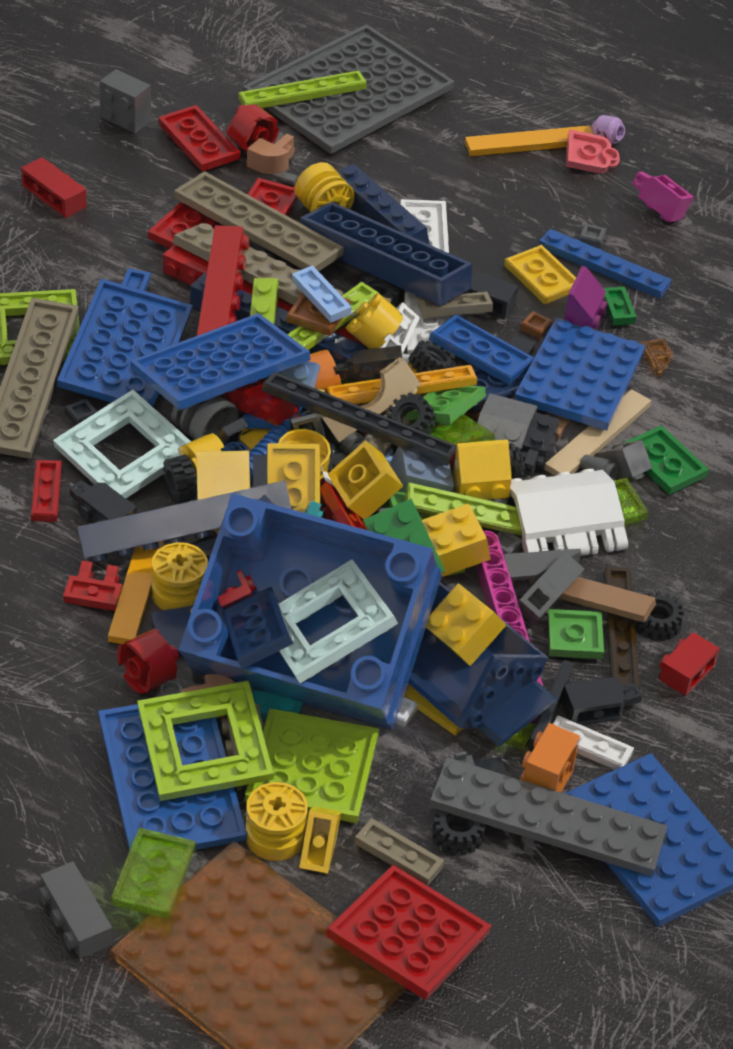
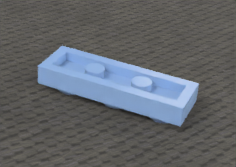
M313 265L292 274L293 283L330 322L351 314L352 307Z

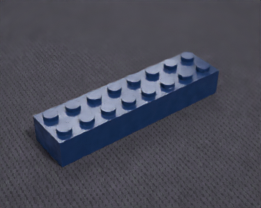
M330 202L300 218L302 225L344 247L343 255L338 258L339 260L359 268L363 272L372 274L381 280L394 284L398 288L405 289L418 297L429 300L435 305L442 306L471 289L472 263L334 202Z

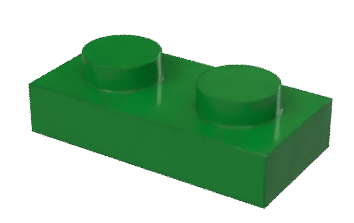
M625 286L604 288L606 291L604 301L608 302L606 309L612 325L635 324L637 317Z

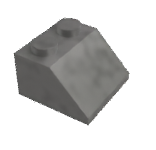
M489 394L480 412L474 433L475 440L482 442L508 439V443H513L515 447L518 446L521 452L522 444L538 406Z

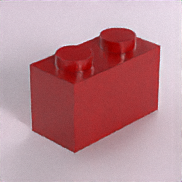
M692 632L686 639L682 638L677 643L675 650L671 654H666L659 664L661 668L659 680L686 696L715 667L720 648Z

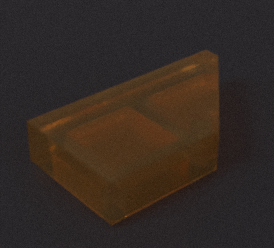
M665 338L643 341L642 344L646 345L644 353L657 377L661 376L671 362L673 352Z

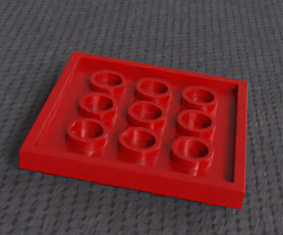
M392 865L327 928L326 937L424 1000H427L489 934L492 925L400 868Z

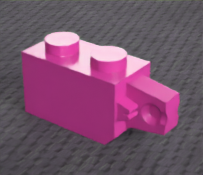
M643 171L637 172L632 182L640 191L638 197L645 202L644 204L648 208L661 214V218L668 222L682 220L694 198L666 175L652 177Z

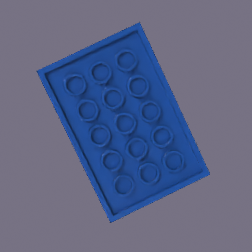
M101 278L58 377L57 387L111 403L134 390L154 408L160 393L131 369L130 360L179 343L191 315L193 305Z
M258 313L130 360L131 369L176 408L181 410L188 409L202 401L211 400L220 394L232 392L241 386L256 383L258 380L270 376L273 372L279 373L291 367H298L301 363L311 359L309 350Z
M556 318L518 387L514 400L536 405L539 410L607 431L644 355L646 345L639 344L634 340L616 337L610 333L593 330L591 327L578 326L568 320Z
M138 705L98 711V719L131 861L246 841L247 834L234 787L160 801ZM216 717L173 725L182 765L226 757Z
M652 753L564 793L667 825L653 877L607 863L657 927L733 890V849Z

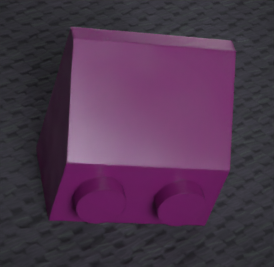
M581 267L568 293L564 320H568L578 326L598 329L601 320L600 314H605L608 302L604 301L606 291L587 267Z

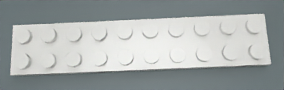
M401 199L400 204L427 227L430 245L449 253L446 201ZM404 289V304L420 317L406 346L407 354L411 355L419 341H429L430 333L453 316H440L434 319L423 318L418 308V298L421 297ZM444 349V352H448L450 354L449 357H453L455 359L454 354Z

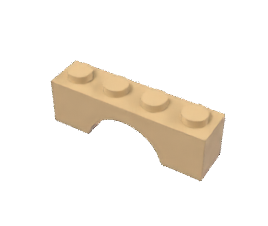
M399 357L380 371L381 387L377 396L370 403L360 407L377 414L383 411L387 413L390 411L388 409L390 405L393 407L396 405L393 402L395 399L400 400V395L403 394L407 398L408 393L415 394L418 391L417 387L421 384L406 361ZM320 415L338 442L344 440L348 435L356 433L357 429Z

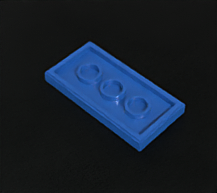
M454 315L431 332L429 336V341L508 385L528 370L534 360V357L458 315Z

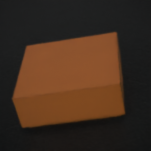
M532 311L521 322L520 330L540 339L551 328L553 320Z

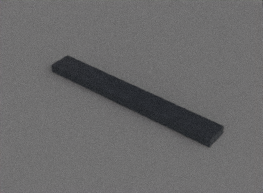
M273 372L263 383V392L445 466H448L456 455L457 445L276 372Z

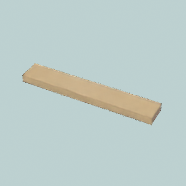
M631 389L623 396L607 431L589 425L546 462L544 470L554 476L562 472L574 474L581 468L580 462L584 455H596L597 452L650 407L651 400Z

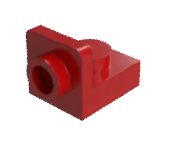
M242 570L236 571L242 586L227 588L223 591V595L217 597L223 610L254 595L253 591L257 590L251 576L245 577Z

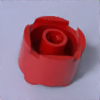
M240 105L236 110V115L226 129V134L232 142L247 153V149L259 138L273 144L275 143L279 134V128L276 124L278 121L258 105Z
M154 628L119 645L117 649L119 666L124 665L127 673L123 674V677L135 692L140 694L150 692L170 680L173 681L177 677L176 661L179 659L178 650L174 645L168 644L158 629Z

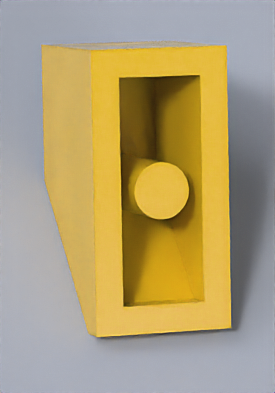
M316 806L309 810L299 868L329 873L342 811Z

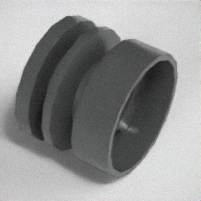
M219 395L211 400L194 404L188 409L179 410L174 406L171 414L173 425L182 430L184 434L189 435L192 440L211 433L218 436L223 427L237 421L239 418L236 406Z

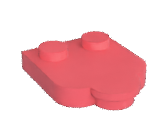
M569 130L567 135L566 167L602 174L608 168H614L619 164V153L616 149L611 148V143L607 138Z

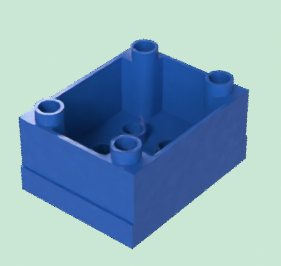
M232 493L190 614L179 652L187 661V665L193 673L203 676L208 674L223 675L232 679L235 683L249 681L251 689L289 697L302 702L306 706L393 731L442 578L440 567H437L432 548ZM353 560L398 622L397 625L390 628L387 632L375 637L362 647L341 658L338 662L316 673L313 677L299 683L279 651L243 669L241 668L224 619L223 608L217 597L223 595V591L227 588L242 586L236 571L242 570L245 577L251 576L257 590L253 591V594L272 587L278 602L281 603L348 561ZM342 595L331 604L312 613L308 618L299 621L296 625L309 645H312L358 616Z

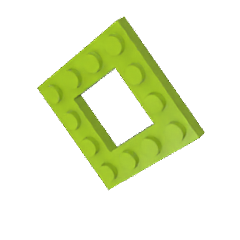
M76 290L0 293V365L9 363L16 340L8 341L6 316L25 315L31 298L77 306ZM79 315L77 317L63 361H66L70 349L73 345V342L76 338V335L79 331Z
M249 681L137 701L160 801L274 780L271 761ZM227 715L237 755L182 765L173 725Z

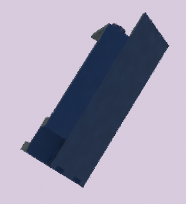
M440 582L431 613L454 587H446ZM502 620L506 624L504 629L471 666L425 628L408 683L458 728H478L500 747L559 700L537 682V679L544 671L548 657L504 620Z

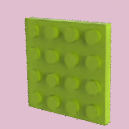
M270 708L263 736L271 761L274 780L248 784L245 802H247L252 791L260 785L270 782H284L295 786L304 794L308 803L307 814H309V810L313 806L342 811L340 820L358 823L379 736V728Z

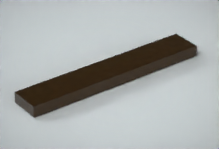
M605 567L604 584L633 591L631 569ZM606 612L611 678L617 677L619 684L637 683L640 690L635 620Z

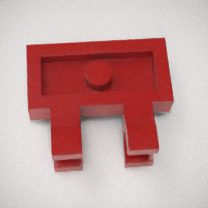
M82 561L78 576H69L63 594V602L116 611L122 591V584L118 583L119 576H117L119 567L108 565L104 581L92 579L93 572H91L93 563Z

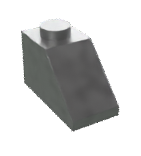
M642 440L615 444L596 453V456L599 458L614 460L615 464L619 466L617 475L619 479L630 478V481H634L644 477L643 472L652 468Z

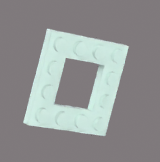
M131 390L53 440L54 447L94 485L98 482L106 483L124 498L131 496L163 475L164 460L180 456L178 447L191 442L134 390ZM131 423L156 447L119 470L94 445L126 424Z
M350 560L279 603L294 643L279 652L299 683H302L329 665L338 662L352 651L362 647L375 637L387 632L390 628L397 625L398 622L355 562ZM343 595L358 617L314 644L309 645L296 623L308 618L312 613L331 604L335 599Z

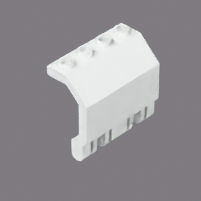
M585 469L575 474L562 472L552 477L539 475L530 480H522L520 478L511 480L509 497L511 495L515 500L522 529L524 553L548 551L547 543L553 542L554 550L580 548V556L589 555V553L591 555L597 554L598 543L596 536L598 535L602 536L606 552L628 549L624 517L615 482L603 470Z

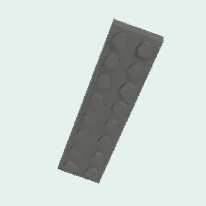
M448 757L445 760L429 807L651 877H653L667 830V825Z

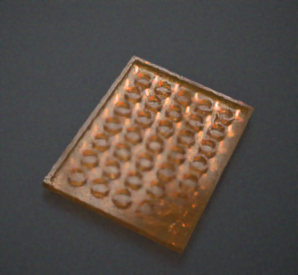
M235 841L228 845L110 950L111 957L227 1049H346L407 989L327 938V928L337 917Z

